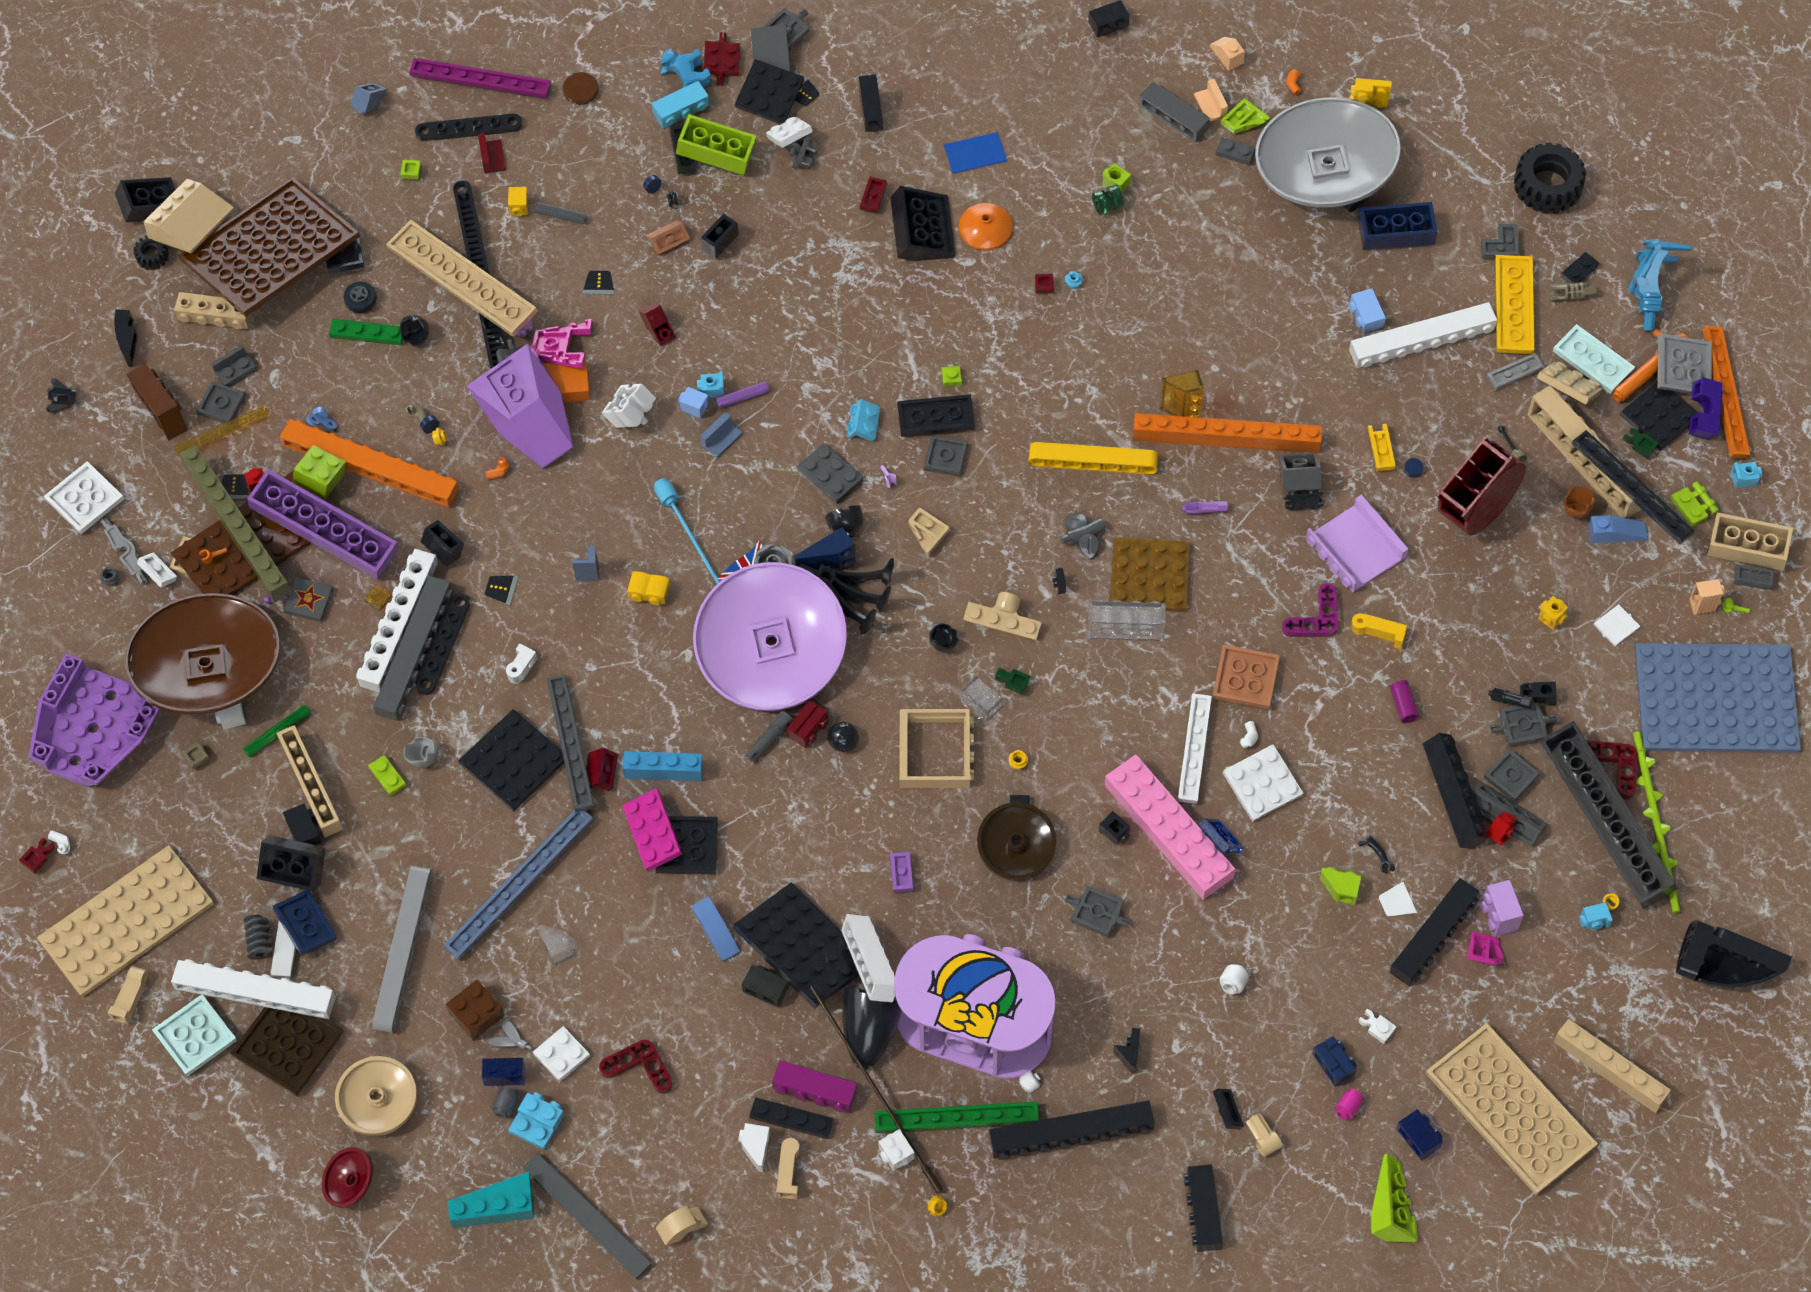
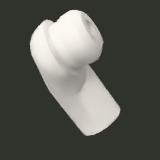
M1253 721L1245 723L1247 734L1245 738L1240 740L1243 748L1252 747L1258 740L1255 724Z

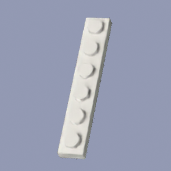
M1192 693L1178 802L1197 804L1212 696Z

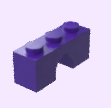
M1704 377L1693 382L1692 400L1702 405L1704 413L1699 412L1690 417L1689 435L1709 440L1719 434V420L1722 411L1721 398L1723 395L1722 382Z

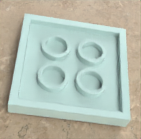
M200 995L152 1029L186 1076L192 1074L237 1041L236 1037L203 995Z

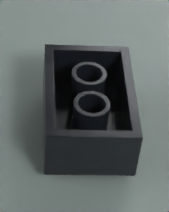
M268 835L261 842L256 879L314 891L321 884L325 847Z

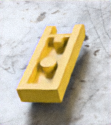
M1382 424L1383 431L1374 432L1372 425L1368 426L1376 472L1394 470L1396 467L1387 424Z

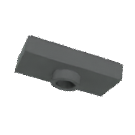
M1736 564L1734 584L1772 590L1775 570Z

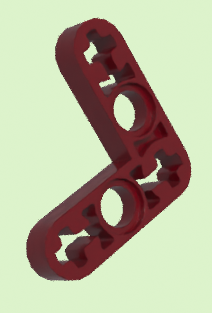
M1588 740L1589 746L1599 761L1617 763V791L1623 799L1632 798L1636 790V748L1630 744ZM1609 748L1612 750L1613 755L1606 756L1602 750ZM1629 751L1630 757H1626L1624 752ZM1627 767L1631 769L1632 774L1629 776L1624 775L1621 770ZM1625 781H1629V782H1628V789H1629V792H1628V793L1625 792V789H1623L1624 786H1625Z
M640 1040L604 1058L599 1064L601 1075L605 1078H612L641 1063L658 1093H668L672 1088L671 1077L655 1047L649 1040ZM645 1046L648 1048V1053L645 1054L641 1047ZM634 1050H636V1053H638L639 1058L637 1059L635 1057V1053L633 1052ZM629 1054L633 1058L630 1063H623L621 1061L622 1056ZM616 1059H618V1063L621 1066L619 1068L615 1062ZM657 1062L660 1066L658 1070L651 1071L648 1069L649 1064ZM609 1064V1066H612V1071L605 1070V1065ZM660 1074L662 1080L666 1082V1087L659 1085L660 1082L657 1076Z

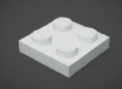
M791 117L785 123L773 126L770 131L766 132L769 140L783 148L813 131L806 122L797 117Z
M564 1026L533 1051V1055L559 1083L590 1057L585 1048Z

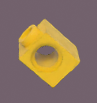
M509 187L508 207L510 215H528L527 187Z

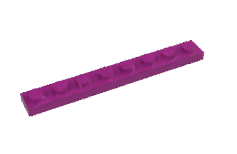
M419 58L413 59L409 71L410 76L545 99H547L551 87V80Z

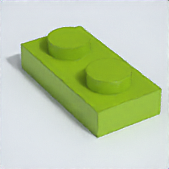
M385 755L368 765L370 771L390 797L406 787V783Z

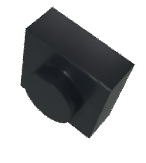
M1063 568L1055 569V576H1052L1053 587H1057L1058 594L1066 593Z

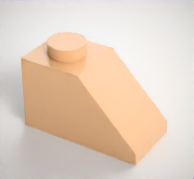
M1223 37L1210 44V48L1228 71L1244 63L1245 51L1236 39Z

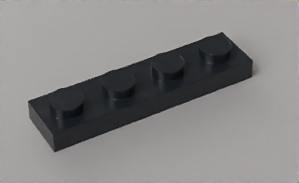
M755 1097L749 1115L750 1119L827 1140L834 1121L833 1118L757 1097Z

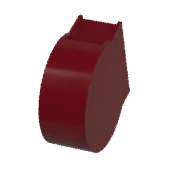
M1485 436L1436 494L1439 499L1438 512L1468 535L1478 534L1489 526L1509 504L1524 478L1525 464L1495 441H1489Z

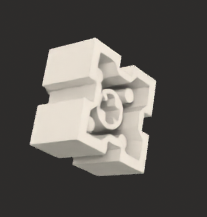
M629 384L621 385L614 394L613 401L607 404L602 414L616 428L637 427L639 424L645 425L648 419L643 413L648 412L652 408L656 398L643 384H633L632 387Z

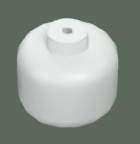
M1027 1071L1020 1076L1019 1083L1025 1091L1031 1093L1041 1086L1039 1082L1041 1078L1037 1072L1034 1074L1032 1071Z

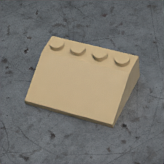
M186 179L144 221V225L149 239L192 253L235 209L203 184Z

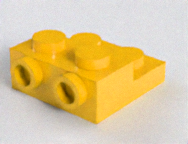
M1356 78L1355 85H1351L1349 99L1377 108H1388L1392 81Z

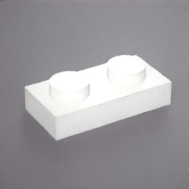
M154 552L138 559L137 564L160 588L176 582L177 576Z

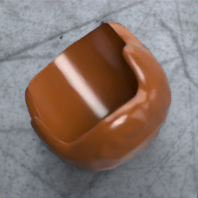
M1572 487L1564 500V507L1568 515L1575 518L1588 516L1595 504V494L1586 487Z

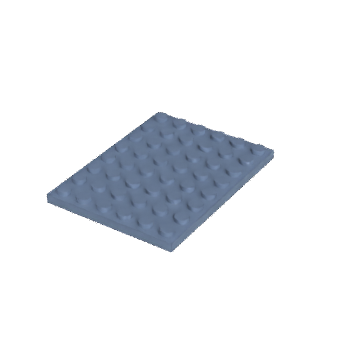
M1635 644L1641 737L1646 751L1800 752L1790 645Z

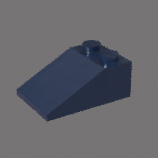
M841 527L794 556L795 566L799 567L800 564H804L819 570L820 565L824 564V566L828 565L831 569L836 568L840 571L844 568L847 569L856 562L855 544Z

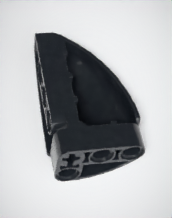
M1695 920L1689 924L1677 960L1676 974L1710 986L1744 987L1762 983L1784 973L1789 967L1792 956L1721 927H1717L1716 931H1714L1713 926Z

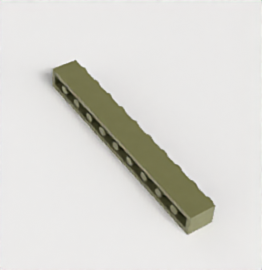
M196 444L179 453L184 467L272 600L276 602L290 594L287 581Z

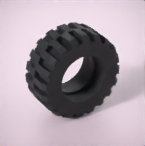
M1546 143V145L1538 144L1535 148H1529L1518 161L1514 177V189L1518 193L1519 199L1521 201L1524 200L1526 206L1533 207V210L1537 212L1541 210L1547 214L1548 212L1559 213V210L1565 211L1569 209V206L1575 205L1581 196L1586 179L1584 163L1579 159V155L1576 152L1572 153V149L1564 148L1562 144L1558 143L1557 145H1552V143ZM1541 171H1552L1559 174L1565 182L1560 185H1547L1540 182L1535 177V174Z

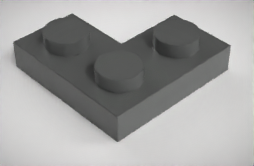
M1499 224V239L1481 240L1482 259H1495L1496 255L1519 256L1517 224Z

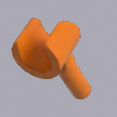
M224 548L211 553L204 549L200 551L199 555L205 557L201 560L208 564L212 562L213 557L227 553V549Z

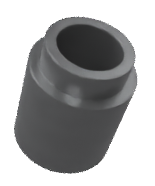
M502 1086L492 1106V1111L495 1112L494 1115L500 1118L511 1116L517 1100V1091L515 1089Z

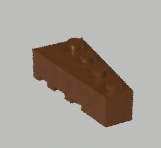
M144 364L126 374L133 389L143 404H145L151 416L155 418L160 429H163L168 441L188 430L180 413L182 408L177 400L173 401L172 393L169 389L165 390L164 382L162 379H157L159 377L153 368L150 369L147 364Z

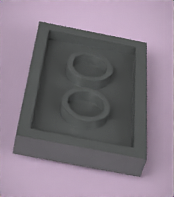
M825 443L797 466L799 472L836 504L863 482V477Z

